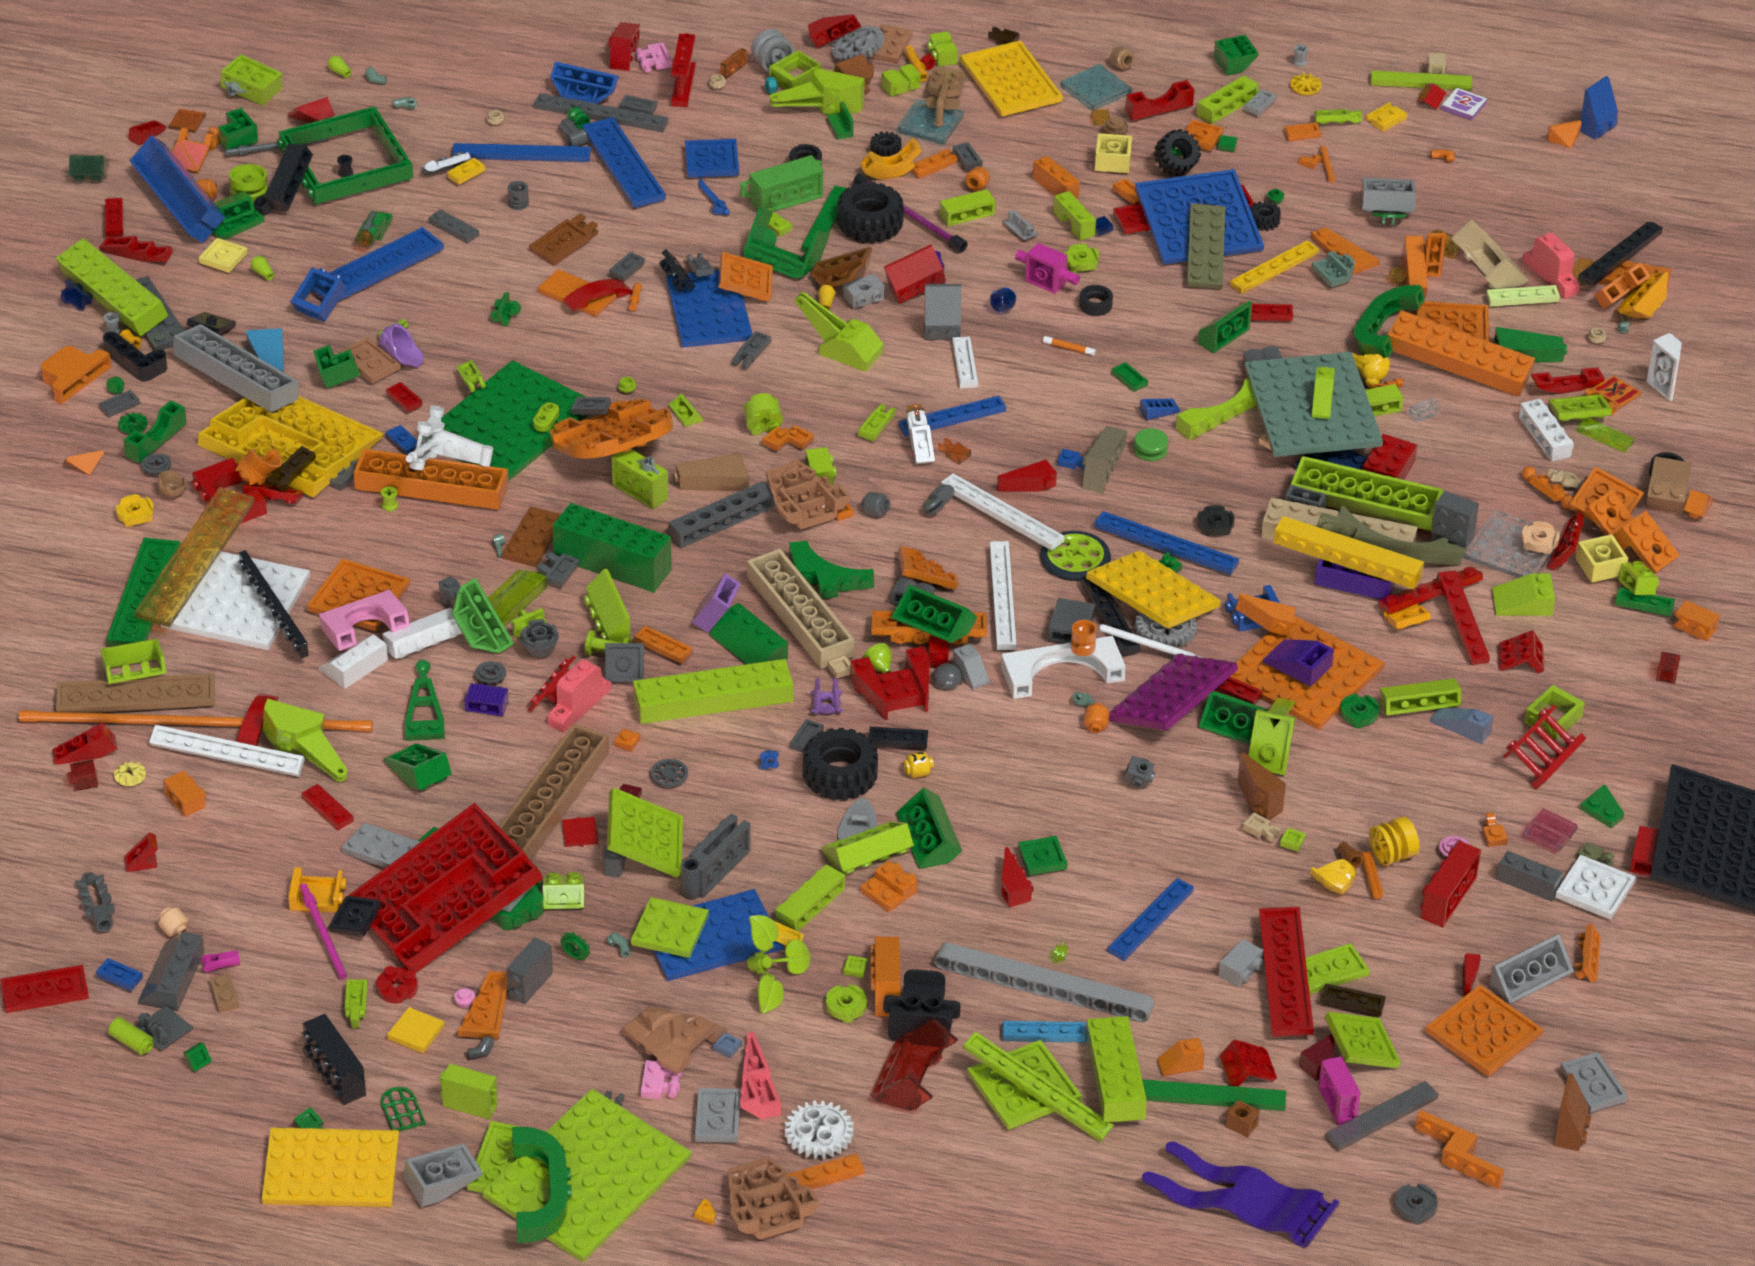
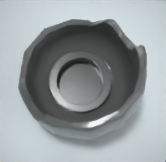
M941 664L933 672V683L938 689L955 690L958 684H962L961 671L954 664Z

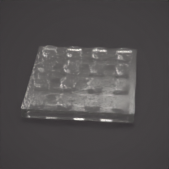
M1493 510L1467 547L1463 558L1520 578L1531 573H1540L1552 553L1545 554L1524 549L1523 542L1521 541L1522 530L1526 525L1529 527L1533 523ZM1559 533V534H1560L1559 541L1561 540L1562 535H1563V534H1561V533Z

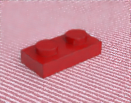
M402 382L386 389V395L407 413L423 406L422 399Z

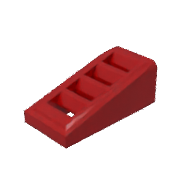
M153 120L130 127L128 139L137 145H142L151 135L155 137L165 131L166 126Z
M1466 953L1464 955L1462 967L1463 996L1471 992L1480 967V954Z

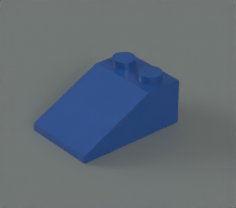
M1608 76L1587 88L1584 94L1580 132L1594 140L1614 128L1618 123V109Z

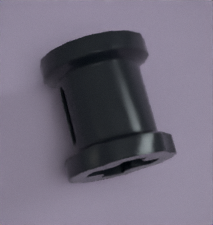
M340 155L337 158L340 177L353 175V169L351 168L353 159L350 155Z

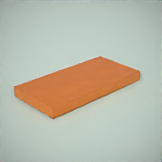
M557 269L538 287V292L564 303L563 299L567 295L591 282ZM616 293L588 301V307L578 310L597 317L616 299Z

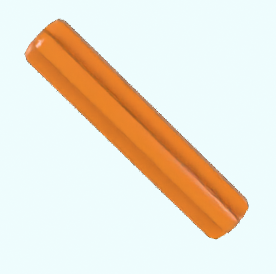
M1370 851L1362 852V864L1372 897L1374 899H1382L1384 892L1372 853Z

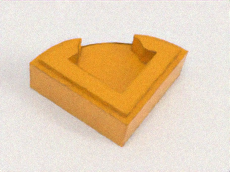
M703 1199L694 1212V1218L714 1225L716 1214L711 1202Z

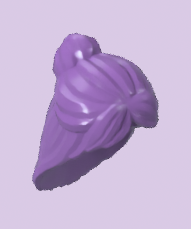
M395 323L382 331L379 338V346L402 365L416 368L421 366L424 355L415 345L410 333L404 326Z

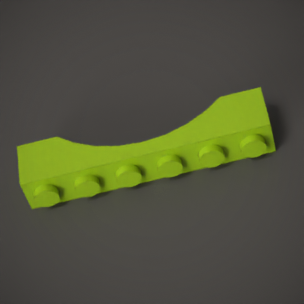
M1245 379L1241 390L1233 398L1222 404L1205 408H1189L1178 414L1176 430L1189 440H1192L1227 422L1231 418L1242 414L1246 410L1255 407L1257 404L1249 379Z

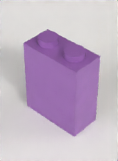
M724 573L704 597L692 623L708 633L729 609L741 583Z

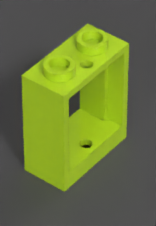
M797 50L769 66V77H774L777 85L786 90L812 82L813 73L816 68H822L820 63ZM797 67L805 71L797 77L788 73Z
M1552 685L1526 708L1524 723L1531 727L1539 719L1537 714L1550 704L1552 706L1555 705L1557 709L1566 713L1558 723L1567 731L1583 717L1585 702ZM1545 720L1540 724L1552 739L1557 740L1560 738Z

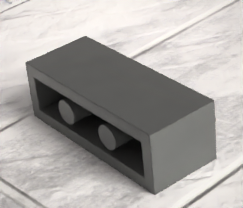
M1507 851L1499 862L1497 880L1552 902L1556 896V891L1561 885L1563 872Z

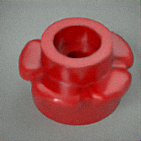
M926 54L920 60L921 63H924L927 70H931L936 63L931 54Z

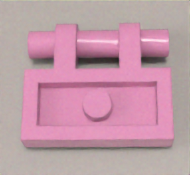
M663 42L647 45L646 50L641 48L636 50V57L641 61V67L647 73L651 72V66H655L656 70L669 68L673 65V61Z
M646 1060L641 1097L662 1099L663 1093H668L670 1098H676L680 1090L679 1078L682 1077V1071L676 1074L661 1067L657 1061ZM665 1078L671 1079L669 1082H665Z

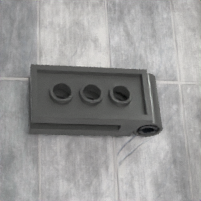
M731 813L728 817L721 820L719 825L713 831H710L702 842L696 845L695 849L689 854V857L681 862V893L684 898L688 900H695L699 897L704 898L751 852V823L743 820L737 826V816Z

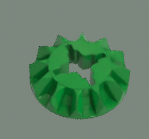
M126 413L125 416H120L118 421L119 429L127 434H131L134 430L142 432L148 426L146 416H142L141 413Z
M566 932L561 937L560 944L570 957L577 960H585L589 956L590 946L586 944V940L581 938V935L577 936L574 932Z

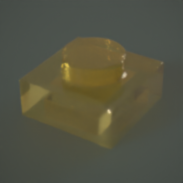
M1108 109L1091 110L1094 126L1103 125L1106 120L1111 119Z

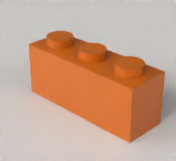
M1047 155L1033 162V179L1051 193L1058 195L1070 191L1075 198L1079 197L1080 180Z

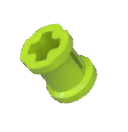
M388 486L381 490V497L383 498L382 509L394 511L398 508L396 488Z

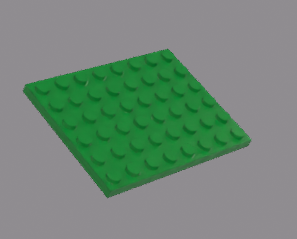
M512 360L484 382L486 387L481 388L479 386L441 417V422L445 424L443 428L445 431L483 445L492 446L493 453L490 467L508 469L509 482L552 446L550 429L541 432L535 430L533 426V419L540 408L546 403H554L559 407V417L551 427V429H554L555 424L569 417L582 421L588 416L573 414L571 411L576 398L586 396ZM457 459L462 463L480 465L478 463Z

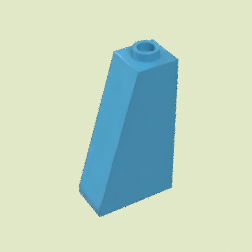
M282 328L246 330L247 347L250 353L284 372Z

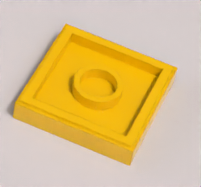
M408 1007L388 1032L387 1039L424 1054L445 1027V1021Z

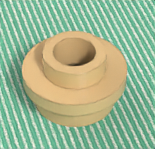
M714 74L709 80V85L714 89H721L726 85V80L723 75Z
M491 110L487 115V121L492 125H498L504 121V116L499 110Z
M1596 327L1591 329L1588 338L1593 343L1599 344L1606 340V334L1602 328Z

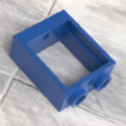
M312 267L290 302L296 311L325 322L345 291L346 286L340 276L336 274L330 275L324 269L319 268L318 270ZM318 279L332 284L331 289L320 306L305 301Z

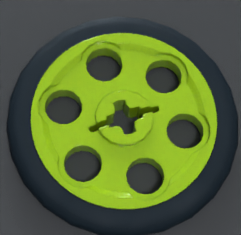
M1083 531L1061 532L1060 534L1064 535L1063 543L1069 545L1067 547L1059 545L1055 549L1050 550L1042 546L1040 550V558L1044 567L1051 574L1071 581H1081V577L1086 576L1088 571L1111 561V553L1106 543L1099 537ZM1080 543H1086V544H1088V545H1087V546H1081V545H1079V544H1080ZM1095 553V554H1098L1099 556L1093 557V556H1090V554ZM1053 555H1060L1061 557L1055 558ZM1065 565H1070V566H1072V568H1068V569H1067V568H1064L1063 566H1065ZM1083 565H1090L1091 567H1089V568H1084V567H1082V566H1083Z

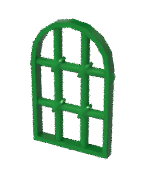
M393 1087L383 1093L381 1098L382 1109L391 1130H399L401 1132L426 1125L416 1097L411 1090L405 1087ZM399 1091L402 1100H393L391 1093ZM403 1092L410 1094L411 1097H404ZM388 1095L391 1103L384 1104V1099ZM413 1100L417 1110H410L407 1101ZM396 1104H404L407 1112L399 1113ZM386 1107H393L396 1115L389 1117ZM419 1113L422 1121L415 1123L412 1114ZM401 1117H410L412 1124L404 1126ZM391 1120H398L401 1127L394 1129Z

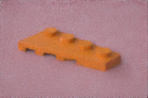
M1327 227L1311 232V238L1326 253L1336 251L1337 255L1344 256V254H1348L1353 258L1355 262L1353 275L1379 265L1380 259Z
M489 971L479 989L480 992L477 998L472 1002L470 1011L464 1017L462 1026H459L457 1034L460 1037L484 1038L485 1036H490L493 1039H499L508 993L507 972Z

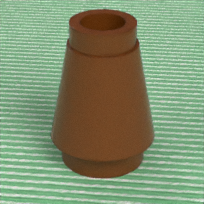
M1346 842L1338 845L1337 850L1342 859L1350 862L1355 868L1362 864L1363 857L1360 851Z

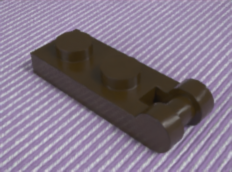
M301 446L270 475L268 484L273 487L277 486L278 490L285 492L289 484L317 458L315 453Z

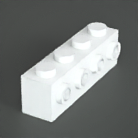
M1541 399L1521 403L1519 418L1549 460L1553 462L1571 457L1572 449L1574 448L1573 441L1567 436L1564 428L1559 425L1556 417L1551 414L1547 405Z
M448 608L411 622L409 627L395 632L388 631L383 633V640L387 644V652L395 659L403 658L407 654L421 651L430 645H437L448 638H455L462 632L451 615L453 609Z

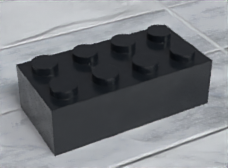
M324 1013L303 1022V1032L301 1033L305 1045L303 1046V1052L306 1058L312 1060L314 1069L322 1074L324 1083L331 1087L333 1096L336 1099L339 1098L343 1105L366 1096L364 1067L327 1015Z

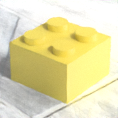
M1098 133L1095 171L1129 173L1132 136Z
M1612 534L1578 542L1575 559L1591 583L1619 577L1622 563H1628L1627 555Z

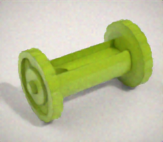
M590 630L585 642V654L591 656L593 650L605 652V643L620 642L596 638V632ZM626 637L623 643H632L631 638Z

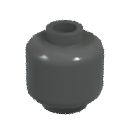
M869 492L862 499L861 506L866 515L883 517L890 509V500L884 493Z

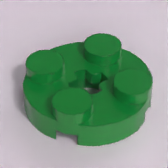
M1351 694L1342 700L1340 716L1346 722L1352 724L1354 728L1360 729L1378 720L1379 704L1369 695L1358 697V694Z

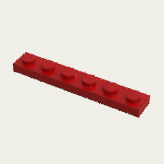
M1466 567L1464 570L1457 572L1462 587L1483 580V573L1474 567ZM1435 578L1431 582L1417 585L1415 589H1405L1395 595H1388L1386 598L1378 600V606L1390 614L1443 595L1437 578Z
M1456 570L1438 572L1437 580L1470 664L1489 663V653Z

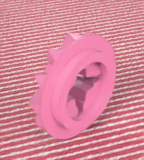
M1448 836L1441 840L1439 853L1443 854V858H1448L1451 847H1455L1459 841L1469 845L1470 843L1459 836Z

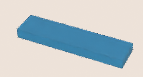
M1002 1021L1003 1041L1086 1042V1022Z

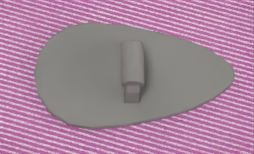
M860 798L848 808L838 830V840L877 826L875 811L867 799Z

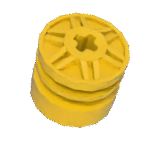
M1405 816L1392 819L1388 823L1384 822L1380 823V825H1374L1369 830V843L1372 852L1383 866L1399 862L1400 859L1404 860L1414 857L1419 853L1420 844L1417 831L1413 823Z

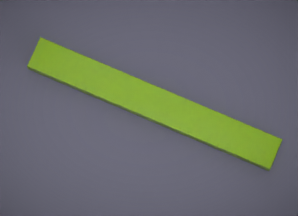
M976 1031L963 1045L962 1049L1099 1142H1102L1114 1126L1112 1123L1103 1122L1102 1116Z

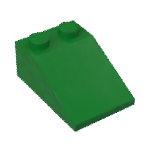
M418 743L383 758L384 762L409 787L418 790H425L429 788V785L442 782L446 777L452 775L445 752Z

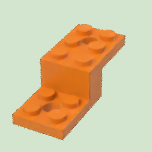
M1613 489L1585 508L1605 536L1612 534L1622 550L1631 546L1645 566L1651 569L1654 574L1680 556L1650 514L1644 511L1634 519ZM1607 510L1612 513L1613 518L1608 516ZM1652 547L1658 550V554L1652 550Z

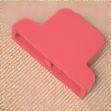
M1552 232L1535 238L1534 247L1523 254L1522 261L1548 285H1556L1559 295L1564 299L1579 294V283L1572 275L1573 251Z
M582 659L560 678L557 683V705L548 715L549 726L564 733L611 690V682L603 678L599 666Z

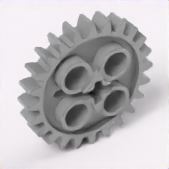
M863 25L862 28L840 37V40H835L831 50L837 62H842L864 54L865 58L868 56L872 57L873 53H878L877 50L882 49L881 46L884 45L885 39L880 28H876V26L871 28V25L865 28V25Z
M1139 611L1138 616H1136L1135 629H1137L1136 633L1140 634L1141 637L1177 648L1178 644L1184 647V642L1190 644V640H1194L1197 632L1196 618H1192L1167 629L1168 635H1166L1164 626Z

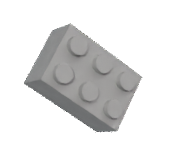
M1362 178V210L1367 212H1375L1377 210L1386 213L1399 211L1405 214L1415 212L1416 188L1414 180Z

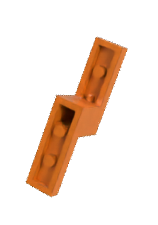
M1423 1110L1419 1111L1415 1129L1446 1143V1146L1443 1148L1441 1163L1497 1189L1500 1188L1503 1183L1504 1169L1472 1155L1476 1150L1477 1135Z

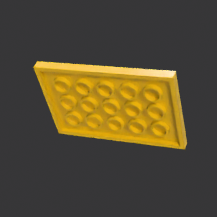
M1021 40L960 55V62L1001 117L1063 101V95Z
M1140 550L1092 569L1086 575V579L1167 629L1218 608L1221 600L1213 594L1203 590L1198 585L1190 582L1185 577L1177 574Z
M270 1128L262 1203L271 1205L392 1207L399 1130Z

